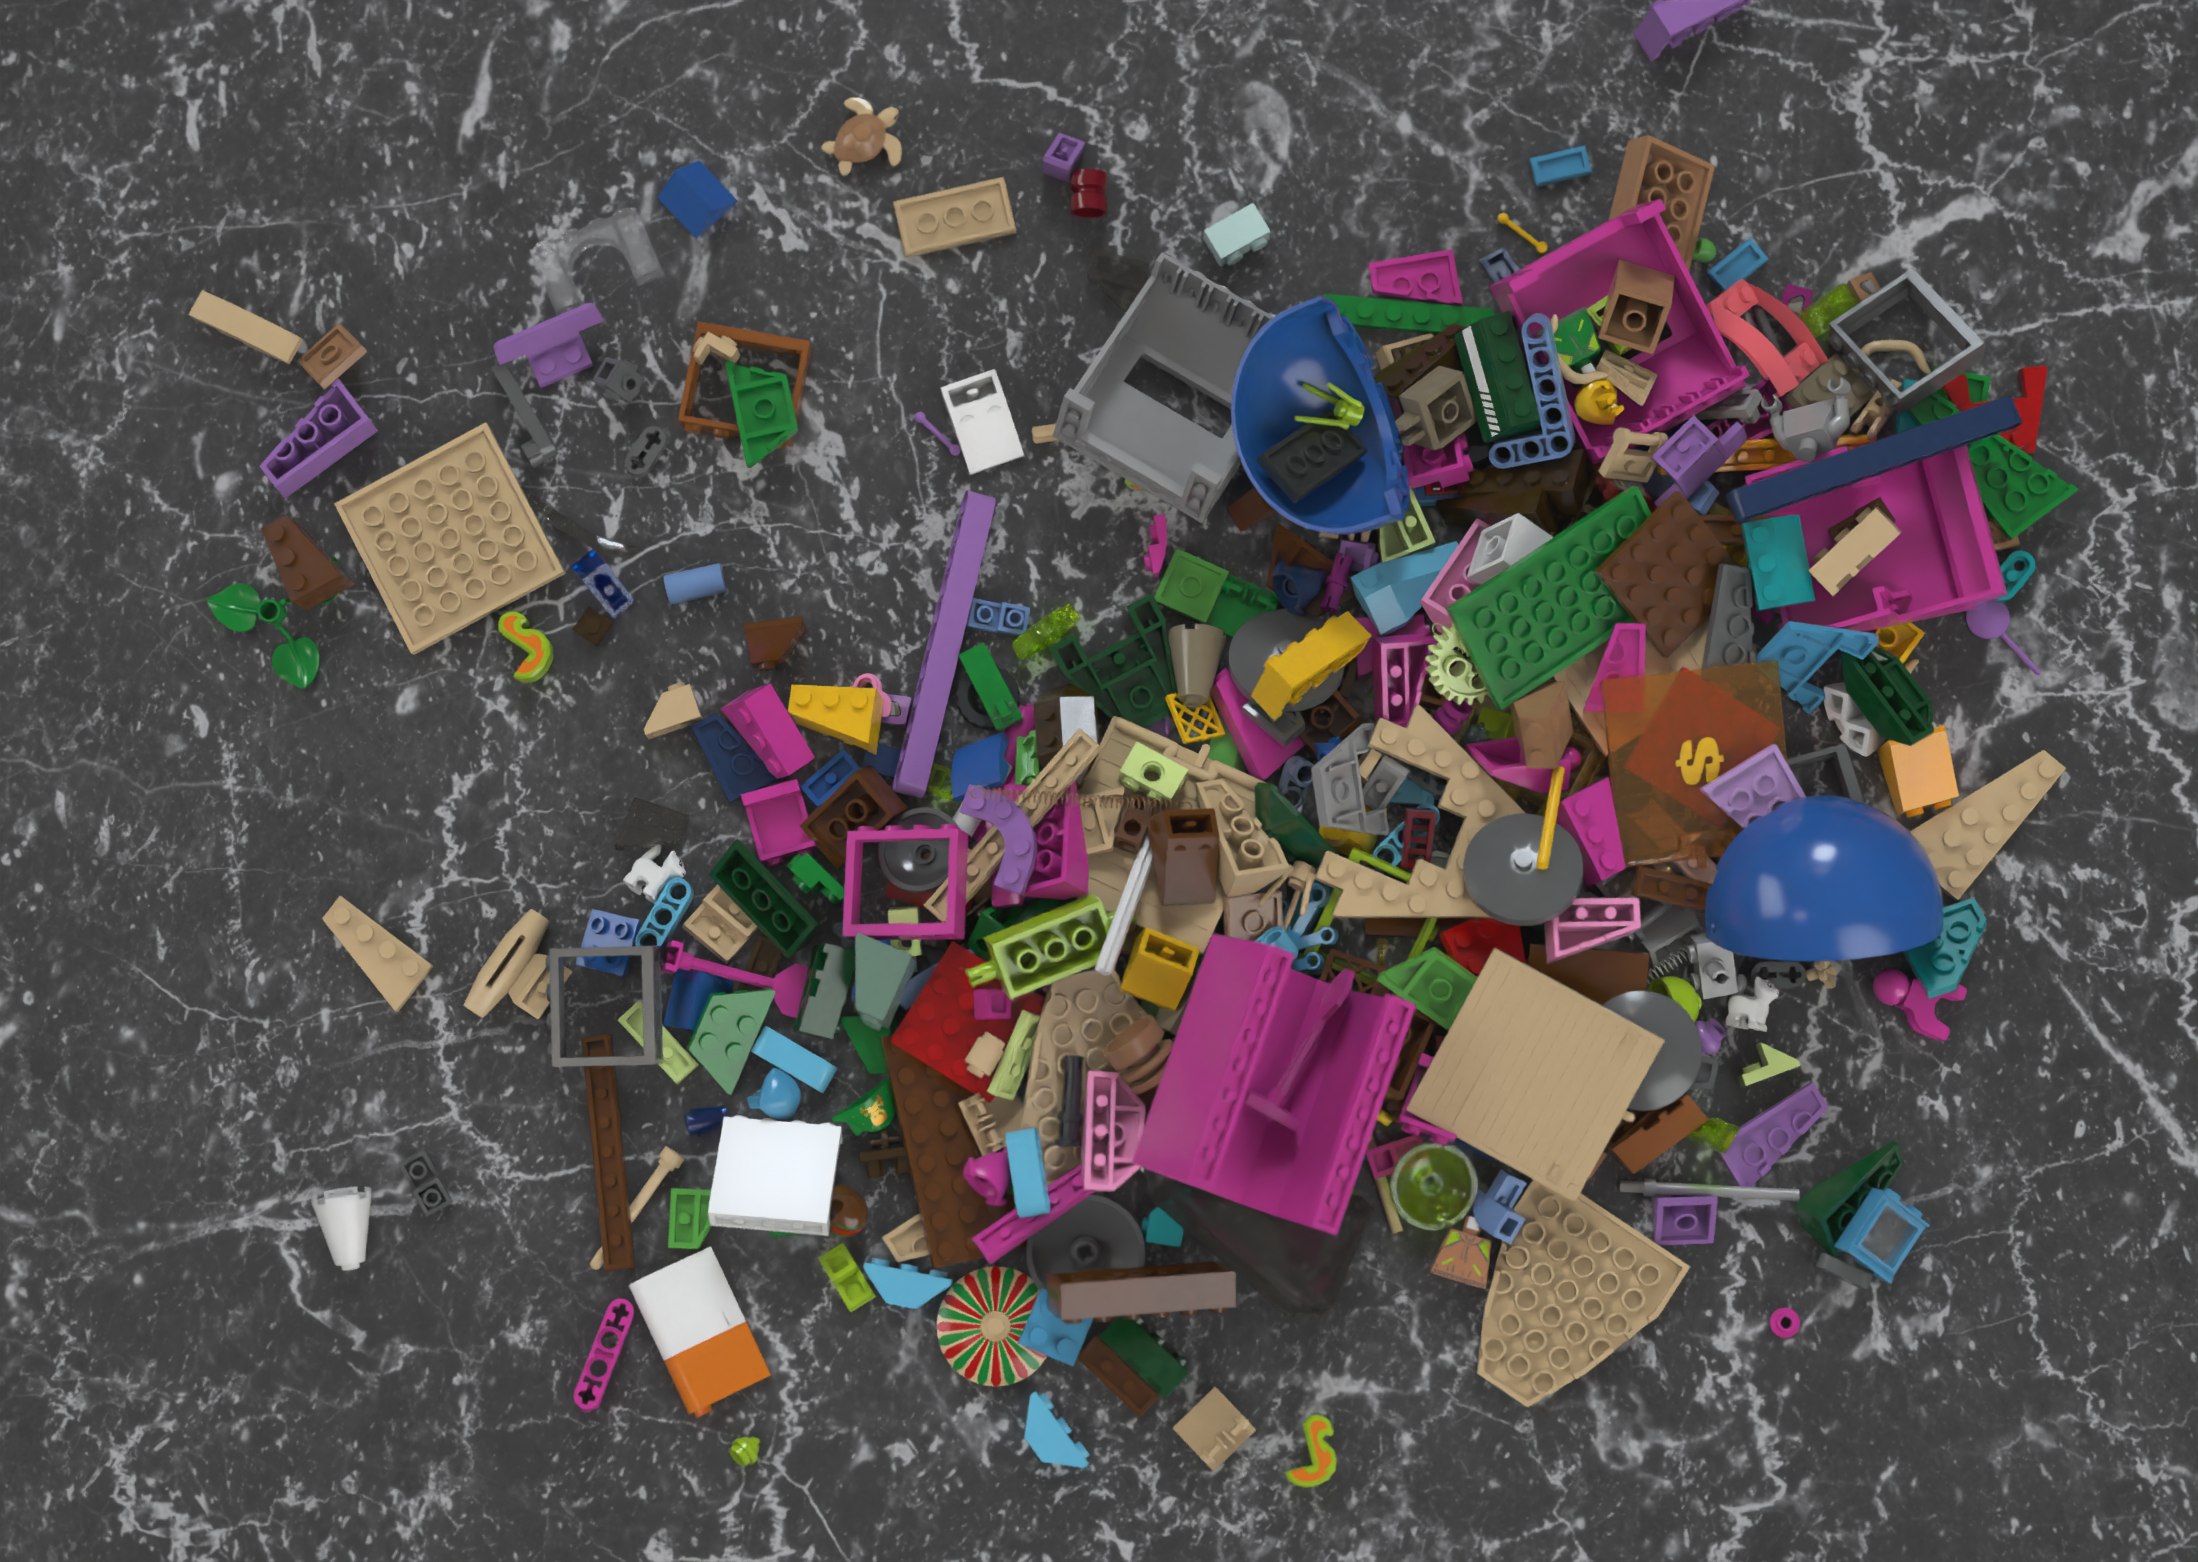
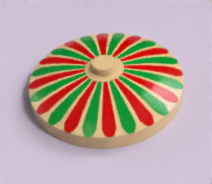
M986 1267L965 1275L949 1289L938 1312L937 1336L945 1358L960 1375L981 1385L1005 1386L1027 1378L1045 1361L1047 1355L1018 1344L1040 1291L1032 1278L1011 1268Z

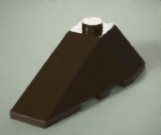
M1543 487L1436 501V506L1445 523L1470 528L1476 518L1492 526L1519 513L1546 533L1562 531L1563 525Z

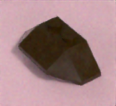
M1070 683L1045 691L1034 704L1037 757L1042 769L1046 767L1079 728L1100 745L1096 698ZM1097 756L1076 779L1077 790L1082 788L1085 782L1084 778L1091 770Z

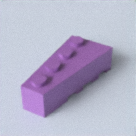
M1657 0L1649 7V13L1633 34L1652 61L1660 56V52L1665 46L1669 45L1673 49L1680 45L1682 40L1687 38L1693 31L1695 35L1699 34L1715 21L1714 18L1719 22L1749 5L1752 0Z
M339 378L331 384L332 387L324 397L320 396L314 403L315 407L304 419L301 418L295 425L296 429L287 439L284 438L260 465V468L285 499L378 432Z

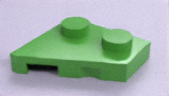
M671 1188L668 1248H700L712 1227L708 1216L712 1190Z

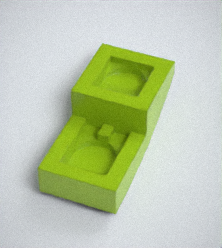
M844 1243L818 1258L850 1312L876 1297Z

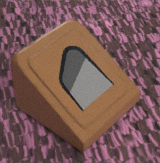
M1872 272L1855 277L1846 284L1856 305L1881 289Z

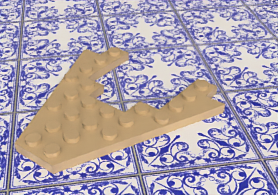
M1420 705L1414 706L1406 728L1379 718L1369 740L1368 747L1448 780L1438 808L1462 817L1464 821L1445 869L1418 859L1407 884L1326 851L1315 880L1341 891L1332 917L1492 918L1474 903L1467 891L1463 871L1465 853L1472 838L1488 823L1503 816L1526 813Z

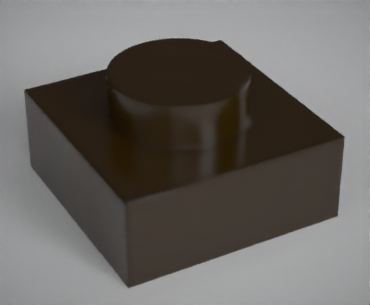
M588 606L572 630L598 647L614 624Z

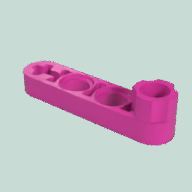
M616 1299L608 1306L574 1392V1400L579 1410L590 1413V1411L600 1407L602 1397L634 1319L633 1306L626 1299ZM621 1305L626 1306L625 1310L629 1314L628 1317H622L619 1322V1327H624L623 1332L615 1327L606 1326L608 1322L614 1325L616 1314L613 1310L614 1308L620 1309ZM609 1332L616 1334L619 1339L618 1344L612 1349H607L601 1344L603 1335ZM598 1360L605 1362L607 1365V1372L601 1377H595L590 1372V1366ZM587 1377L596 1383H602L601 1388L584 1382L585 1378ZM592 1391V1395L596 1397L595 1401H589L587 1405L583 1404V1398L580 1397L582 1393Z

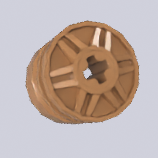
M1152 1015L1144 1016L1126 1027L1107 1045L1103 1052L1116 1070L1128 1067L1123 1073L1122 1078L1126 1083L1131 1082L1129 1087L1135 1094L1143 1093L1160 1083L1174 1044L1170 1039L1159 1042L1165 1031Z

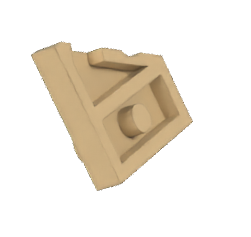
M1605 350L1596 368V371L1606 373L1608 381L1641 406H1643L1658 375L1608 350Z
M1124 787L1094 793L1095 799L1098 794L1101 798L1105 795L1106 799L1109 795L1112 799L1114 796L1117 797V800L1120 796L1123 798ZM1088 795L1085 800V806H1083L1082 796L1079 804L1087 857L1112 851L1122 806L1121 798L1118 802V809H1116V798L1113 800L1111 809L1110 797L1108 798L1107 808H1105V797L1102 799L1100 808L1099 796L1096 801V807H1094V796H1092L1090 807Z

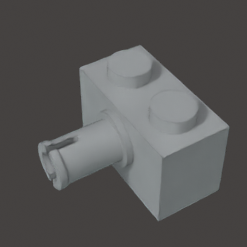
M1706 932L1690 935L1691 945L1687 946V955L1689 962L1693 963L1694 973L1690 974V979L1695 991L1697 990L1703 999L1738 993L1733 952L1725 950L1706 938Z

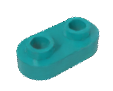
M2015 551L2000 565L2008 595L1993 599V601L2006 602L2011 599L2033 574L2035 560L2031 554L2026 551ZM2014 563H2020L2023 568L2022 571L2015 570Z

